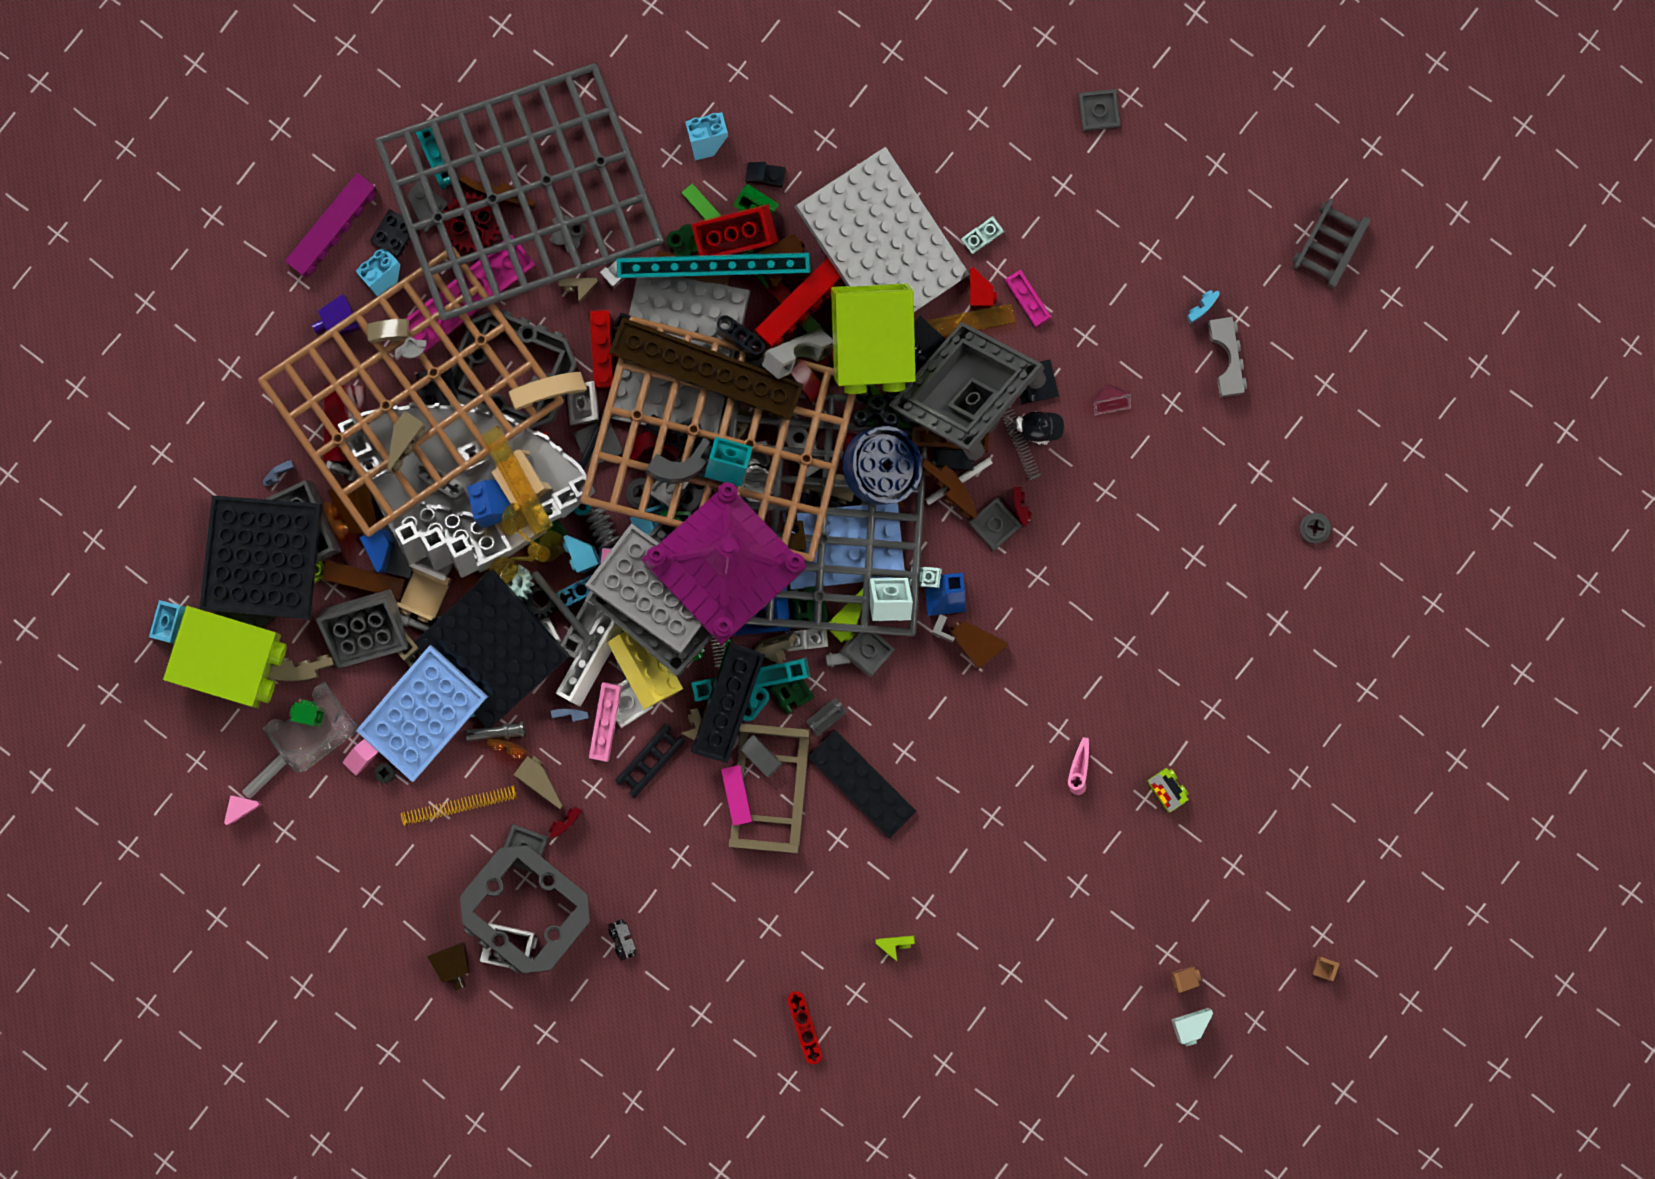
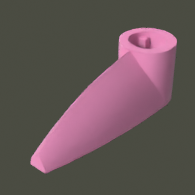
M1083 737L1074 757L1068 778L1069 789L1075 795H1081L1086 791L1085 781L1089 759V738ZM1079 781L1081 785L1074 787V784Z

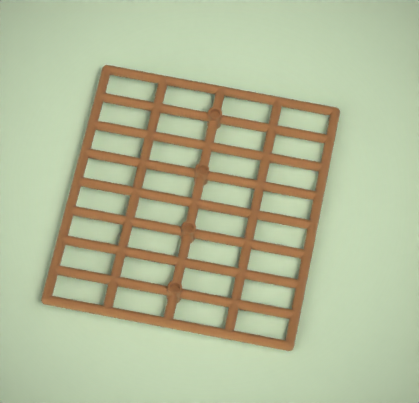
M453 247L456 257H461L457 250ZM446 250L428 262L429 267L436 266L447 259ZM467 264L460 265L462 272L473 286L469 289L471 297L477 293L482 299L490 297ZM421 267L258 378V382L367 537L378 532L564 402L560 395L553 397L554 401L538 412L533 406L525 407L530 417L513 428L491 396L509 385L511 390L518 388L519 386L514 380L531 368L539 379L547 378L546 374L495 303L487 307L500 325L485 335L479 332L467 313L459 315L474 336L475 342L461 352H458L437 322L440 319L438 311L432 315L410 285V283L424 274ZM434 274L433 278L436 285L449 301V304L444 306L446 312L461 307V304L465 302L463 295L455 298L439 274ZM403 288L426 319L409 330V337L413 338L431 326L452 355V358L436 368L423 352L418 356V359L426 368L428 374L413 385L410 384L390 356V353L403 345L406 339L392 342L386 347L381 342L374 343L373 345L378 352L363 363H360L339 334L340 331L357 321L368 337V323L363 316L378 305H381L390 319H399L387 302V299ZM503 331L507 333L527 361V363L509 374L488 343ZM331 337L334 338L354 367L353 370L338 380L315 350V348ZM479 348L484 350L503 377L502 380L485 390L464 360V358ZM308 353L331 384L315 396H312L291 366ZM382 358L405 389L391 400L385 399L366 372V369ZM455 364L460 366L480 394L463 407L441 378V374ZM283 370L288 373L307 400L290 413L267 382ZM360 375L380 404L378 409L363 418L342 388L344 384ZM431 381L438 385L455 409L453 414L439 423L416 392ZM336 391L357 421L356 424L343 433H339L318 404V402ZM410 396L432 427L426 431L421 440H417L414 444L413 452L435 483L417 494L401 470L395 471V477L411 499L393 511L371 480L388 468L389 453L368 424L381 415L387 414L395 425L399 417L393 407ZM482 402L487 404L507 432L490 445L467 414ZM309 408L314 410L332 436V440L317 451L294 420ZM459 418L463 420L483 449L467 461L463 459L443 430ZM361 429L384 460L368 472L364 470L346 444V439ZM436 434L459 465L442 478L419 447ZM336 446L340 447L360 476V478L344 489L341 488L320 458ZM363 484L368 487L387 514L386 517L370 528L347 496Z
M634 316L629 318L631 321L658 331L684 337V340L688 342L696 340L711 344V350L715 352L719 351V347L740 352L738 360L746 362L747 355L726 340ZM751 347L752 351L759 352L761 350L758 348ZM618 358L580 501L582 504L677 528L683 523V521L674 519L683 483L675 484L667 517L646 512L654 479L648 475L638 510L617 505L627 467L646 471L649 465L630 459L638 426L643 422L660 427L652 459L656 453L661 456L668 429L686 433L688 436L682 461L691 457L695 438L702 437L714 441L716 436L753 447L752 452L756 451L773 456L764 493L743 489L742 484V487L736 486L737 494L761 501L758 516L763 521L765 520L769 503L789 508L782 541L787 546L797 510L817 515L808 554L790 549L793 553L802 555L804 561L813 562L856 394H848L843 418L822 413L831 376H834V368L805 361L812 371L820 372L824 375L815 410L798 406L794 410V414L812 418L804 453L798 455L783 451L789 420L782 419L775 448L756 444L755 442L762 415V410L756 408L748 438L745 441L726 436L735 400L728 398L719 434L699 429L707 390ZM796 359L794 366H796L801 360ZM623 370L644 375L636 407L633 411L614 407ZM651 377L672 382L663 419L643 415L642 413ZM680 384L700 389L692 423L689 426L670 421ZM611 414L628 418L632 421L622 457L601 452ZM820 420L841 425L831 463L814 459L811 456ZM780 458L800 464L792 501L771 496ZM599 459L620 465L610 503L589 497ZM809 466L829 470L820 508L799 503ZM697 476L687 481L705 486L700 507L710 499L712 489L718 490L723 484L710 478L705 479Z

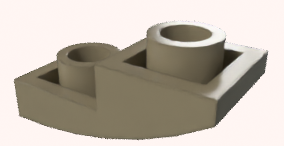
M391 319L368 324V341L371 344L388 339L391 342L409 338L408 319Z

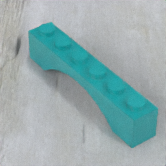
M807 657L761 667L754 688L810 677ZM716 677L691 683L695 702L709 699Z

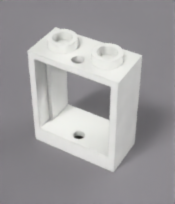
M493 923L488 924L496 931L499 930L529 937L525 955L533 960V957L530 956L531 950L536 948L538 939L535 937L534 932ZM483 947L480 962L509 968V962L490 958L492 949L490 947L488 949Z

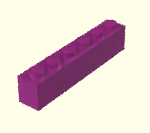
M356 173L287 257L285 262L304 278L307 275L311 276L316 270V264L327 257V251L330 247L336 246L341 238L339 236L343 231L347 232L351 228L352 220L364 212L366 203L374 200L377 195L375 193L377 191L376 187L359 173Z

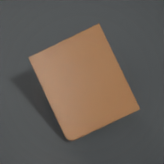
M1318 956L1312 974L1333 982L1340 963Z

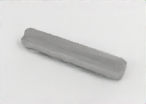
M284 753L277 756L243 789V794L249 799L252 798L289 762V758Z

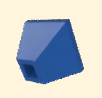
M963 573L941 575L939 588L925 587L928 616L966 612Z

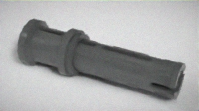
M524 721L520 722V724L511 725L504 723L501 727L466 729L468 742L503 738L505 740L515 737L526 738Z

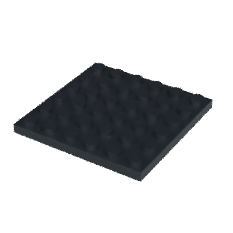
M212 495L199 609L310 620L323 505Z
M494 569L488 572L414 641L419 648L418 651L422 654L432 645L488 696L474 712L475 716L486 728L493 727L570 657L568 652Z

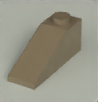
M527 756L514 775L556 807L562 809L563 804L545 768L541 766L543 762L535 756L532 758Z

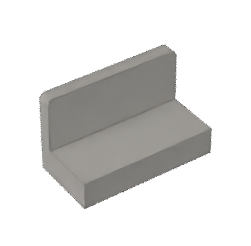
M940 614L931 634L953 643L955 637L941 632L947 617Z

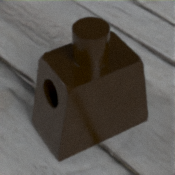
M796 512L792 531L795 533L791 532L788 548L805 553L804 524L802 520H797ZM783 522V525L781 527L782 534L784 532L786 522Z
M464 942L427 956L443 983L451 980L455 991L466 987L462 976L470 973Z

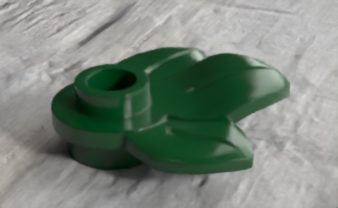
M691 224L683 225L678 231H672L667 235V245L674 249L675 255L691 256V252L698 251ZM678 237L680 239L679 243L674 244L673 238Z

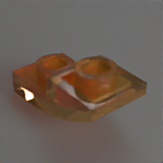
M332 502L323 503L332 529L340 539L347 540L349 528L344 523V520H336V517H339L338 509Z
M488 739L489 747H493V750H504V747H507V754H512V758H523V754H528V750L512 742Z

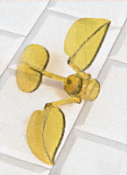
M514 502L503 513L501 520L502 528L508 535H514L518 531L531 544L528 547L529 557H512L509 560L508 557L502 556L492 563L490 571L494 569L506 584L512 581L517 574L518 565L514 561H534L536 559L540 562H550L565 551L562 543L565 540L555 531L548 530L545 534L541 535L539 539L540 544L525 535L521 529L527 526L530 514L524 505Z

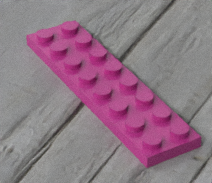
M521 245L514 246L523 272L526 274L536 264ZM506 249L487 256L501 293L518 280L508 251ZM479 260L470 267V270L488 295L493 296L483 266ZM463 273L467 287L471 289L473 286ZM457 279L447 285L455 298L462 295ZM440 291L439 294L441 300L443 302V305L446 306L447 304H449V301ZM478 293L472 297L473 302L482 299ZM433 298L425 303V306L433 315L437 312V308ZM482 308L468 312L467 315L470 318ZM419 309L406 318L409 320V330L426 320ZM459 316L445 321L441 319L437 321L447 336L464 323ZM431 326L413 337L415 340H426L424 354L441 341Z

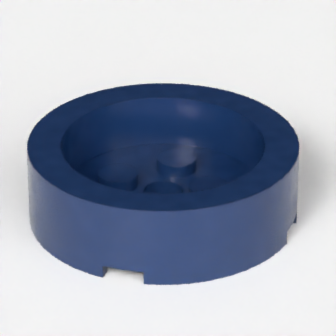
M882 426L859 433L851 440L844 454L843 472L847 485L859 499L868 504L886 505L906 499L917 488L922 476V457L918 446L912 442L907 433L895 427ZM884 460L889 462L890 467L888 470L881 466Z

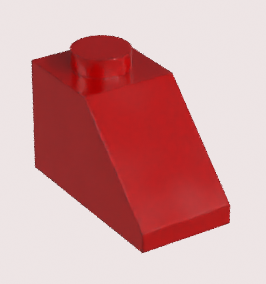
M970 267V308H993L994 303H997V292H993V285L974 267Z

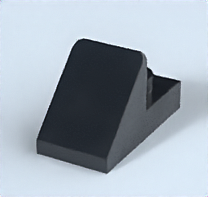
M748 162L745 182L783 187L785 167L767 165L766 162Z

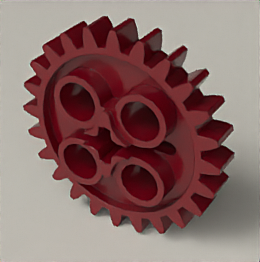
M466 192L465 199L469 205L483 200L485 196L481 194L478 198L477 193L474 192L473 196L470 197L469 193ZM452 198L453 205L446 204L449 211L460 208L459 202ZM487 206L471 212L476 224L488 228L484 230L476 226L477 231L482 232L480 239L483 247L485 245L491 247V241L497 242L494 236H501V233L497 231L499 227L492 208ZM482 214H488L489 219L486 222L479 220ZM456 217L444 221L450 241H454L452 245L454 248L459 245L460 252L466 248L467 254H470L471 249L474 252L477 251L466 221L456 219ZM463 224L464 230L460 233L455 232V226Z

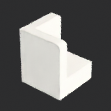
M617 260L610 267H605L600 272L613 288L617 287L625 279L617 278Z

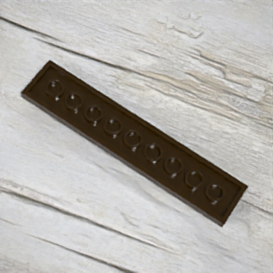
M622 318L609 354L789 421H791L804 384L786 377L778 379L767 370L626 318Z

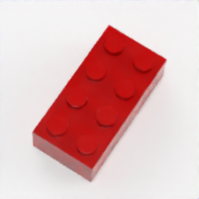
M769 204L700 220L691 224L699 255H729L771 245L778 241Z

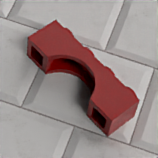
M609 310L590 311L596 390H606L611 388L614 377L612 355L609 354L612 333L611 313Z

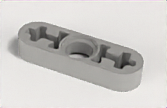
M421 462L417 463L414 469L417 477L428 485H432L434 483L432 477H429L426 473L421 475L420 469H425ZM434 467L440 476L444 477L446 473ZM455 479L438 489L439 492L452 500H458L464 495L463 486ZM448 484L453 488L458 487L459 492L452 494L451 489L447 487Z

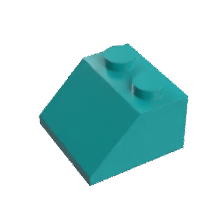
M715 436L704 477L725 483L729 482L735 486L742 487L753 447Z

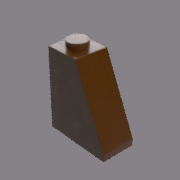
M794 233L757 254L803 253L804 243ZM788 273L762 274L773 292Z
M344 484V485H340V486H341L342 489H344V488L347 487L349 484ZM363 484L347 496L370 528L377 523L369 489ZM333 488L329 489L328 494L351 533H360V536H364L365 534Z
M958 621L951 627L952 632L949 633L955 637L956 643L977 669H980L1009 645L1006 641L966 621L962 624Z

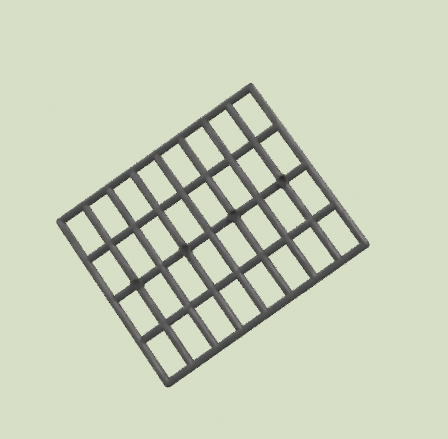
M596 63L382 135L375 139V144L440 319L443 321L664 243L658 222ZM592 72L606 108L586 115L573 78ZM566 81L579 117L559 124L546 87ZM539 90L552 127L532 133L519 97ZM512 99L525 136L505 142L492 106ZM485 109L498 145L478 152L465 115ZM609 115L622 152L604 157L601 155L589 122ZM458 118L471 155L451 161L438 124ZM582 124L595 161L575 167L562 131ZM431 127L444 164L424 170L411 134ZM555 134L568 170L550 176L547 173L535 140ZM404 137L417 173L397 180L384 143ZM528 143L541 180L522 186L509 149ZM501 152L515 189L497 195L493 192L481 159ZM625 159L639 195L619 202L606 165ZM474 162L487 198L468 205L454 168ZM597 169L600 171L612 204L592 211L579 174ZM447 171L460 208L442 214L438 209L427 178ZM571 177L585 214L565 220L552 184ZM420 180L432 212V217L413 224L400 187ZM543 187L546 189L558 223L538 230L525 193ZM518 196L531 233L511 239L498 202ZM642 202L655 239L635 245L622 209ZM489 206L492 208L504 242L484 249L471 212ZM615 212L628 248L609 255L595 218ZM464 215L477 251L457 258L444 221ZM588 221L601 258L582 264L568 228ZM435 225L438 228L450 261L429 267L416 231ZM561 230L574 267L555 274L541 237ZM534 240L547 277L527 283L514 246ZM507 249L520 286L500 293L487 256ZM480 259L493 296L473 302L460 265ZM453 268L466 305L446 312L433 275Z
M802 393L800 394V399H807ZM827 393L825 401H827L826 414L834 416L835 401L847 402L848 395ZM855 398L854 403L866 404L864 401L862 402ZM735 401L729 428V437L737 438L738 422L752 423L753 415L738 414L739 402ZM761 416L759 424L778 425V438L783 418ZM791 419L789 426L810 428L812 420ZM874 419L873 425H866L864 427H857L855 424L849 423L847 431L863 432L868 429L882 427L881 419ZM825 421L819 422L818 428L825 431L824 450L813 449L812 457H824L823 461L831 463L834 453L832 450L833 430H840L841 425ZM896 427L907 433L908 436H912L913 428ZM764 445L767 447L775 448V446ZM783 446V451L802 455L805 448ZM920 447L921 457L927 459V448ZM780 458L774 481L773 496L781 498L782 483L796 484L798 477L782 475L783 458ZM823 469L822 478L805 477L804 485L822 487L821 501L829 470ZM747 472L745 480L766 482L768 474ZM922 472L917 488L912 491V493H917L916 514L876 511V505L868 504V510L828 507L818 544L817 564L805 563L807 566L805 571L816 572L815 593L782 590L776 596V598L813 600V621L774 619V599H772L766 605L765 618L752 617L746 624L915 636L926 475ZM835 479L833 487L849 488L846 480ZM744 501L751 509L759 510L761 502ZM769 503L767 510L772 511L771 529L782 540L783 534L779 532L780 511L789 512V508ZM828 515L868 518L866 539L828 536L826 534ZM875 519L915 522L914 543L874 540ZM805 534L806 542H811L813 535ZM826 544L866 547L865 568L825 565ZM873 548L913 550L912 571L872 568ZM824 572L864 575L863 596L824 593ZM872 576L912 579L911 596L913 604L909 628L869 626V580ZM822 601L862 604L861 625L821 622Z

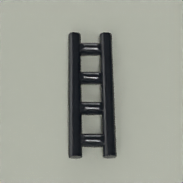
M667 723L615 780L619 785L625 781L633 789L629 794L634 798L686 742L681 736L676 740L668 732L671 730V727ZM662 739H665L671 745L665 754L655 747ZM649 753L658 759L652 768L643 762ZM637 767L646 774L639 783L630 776Z

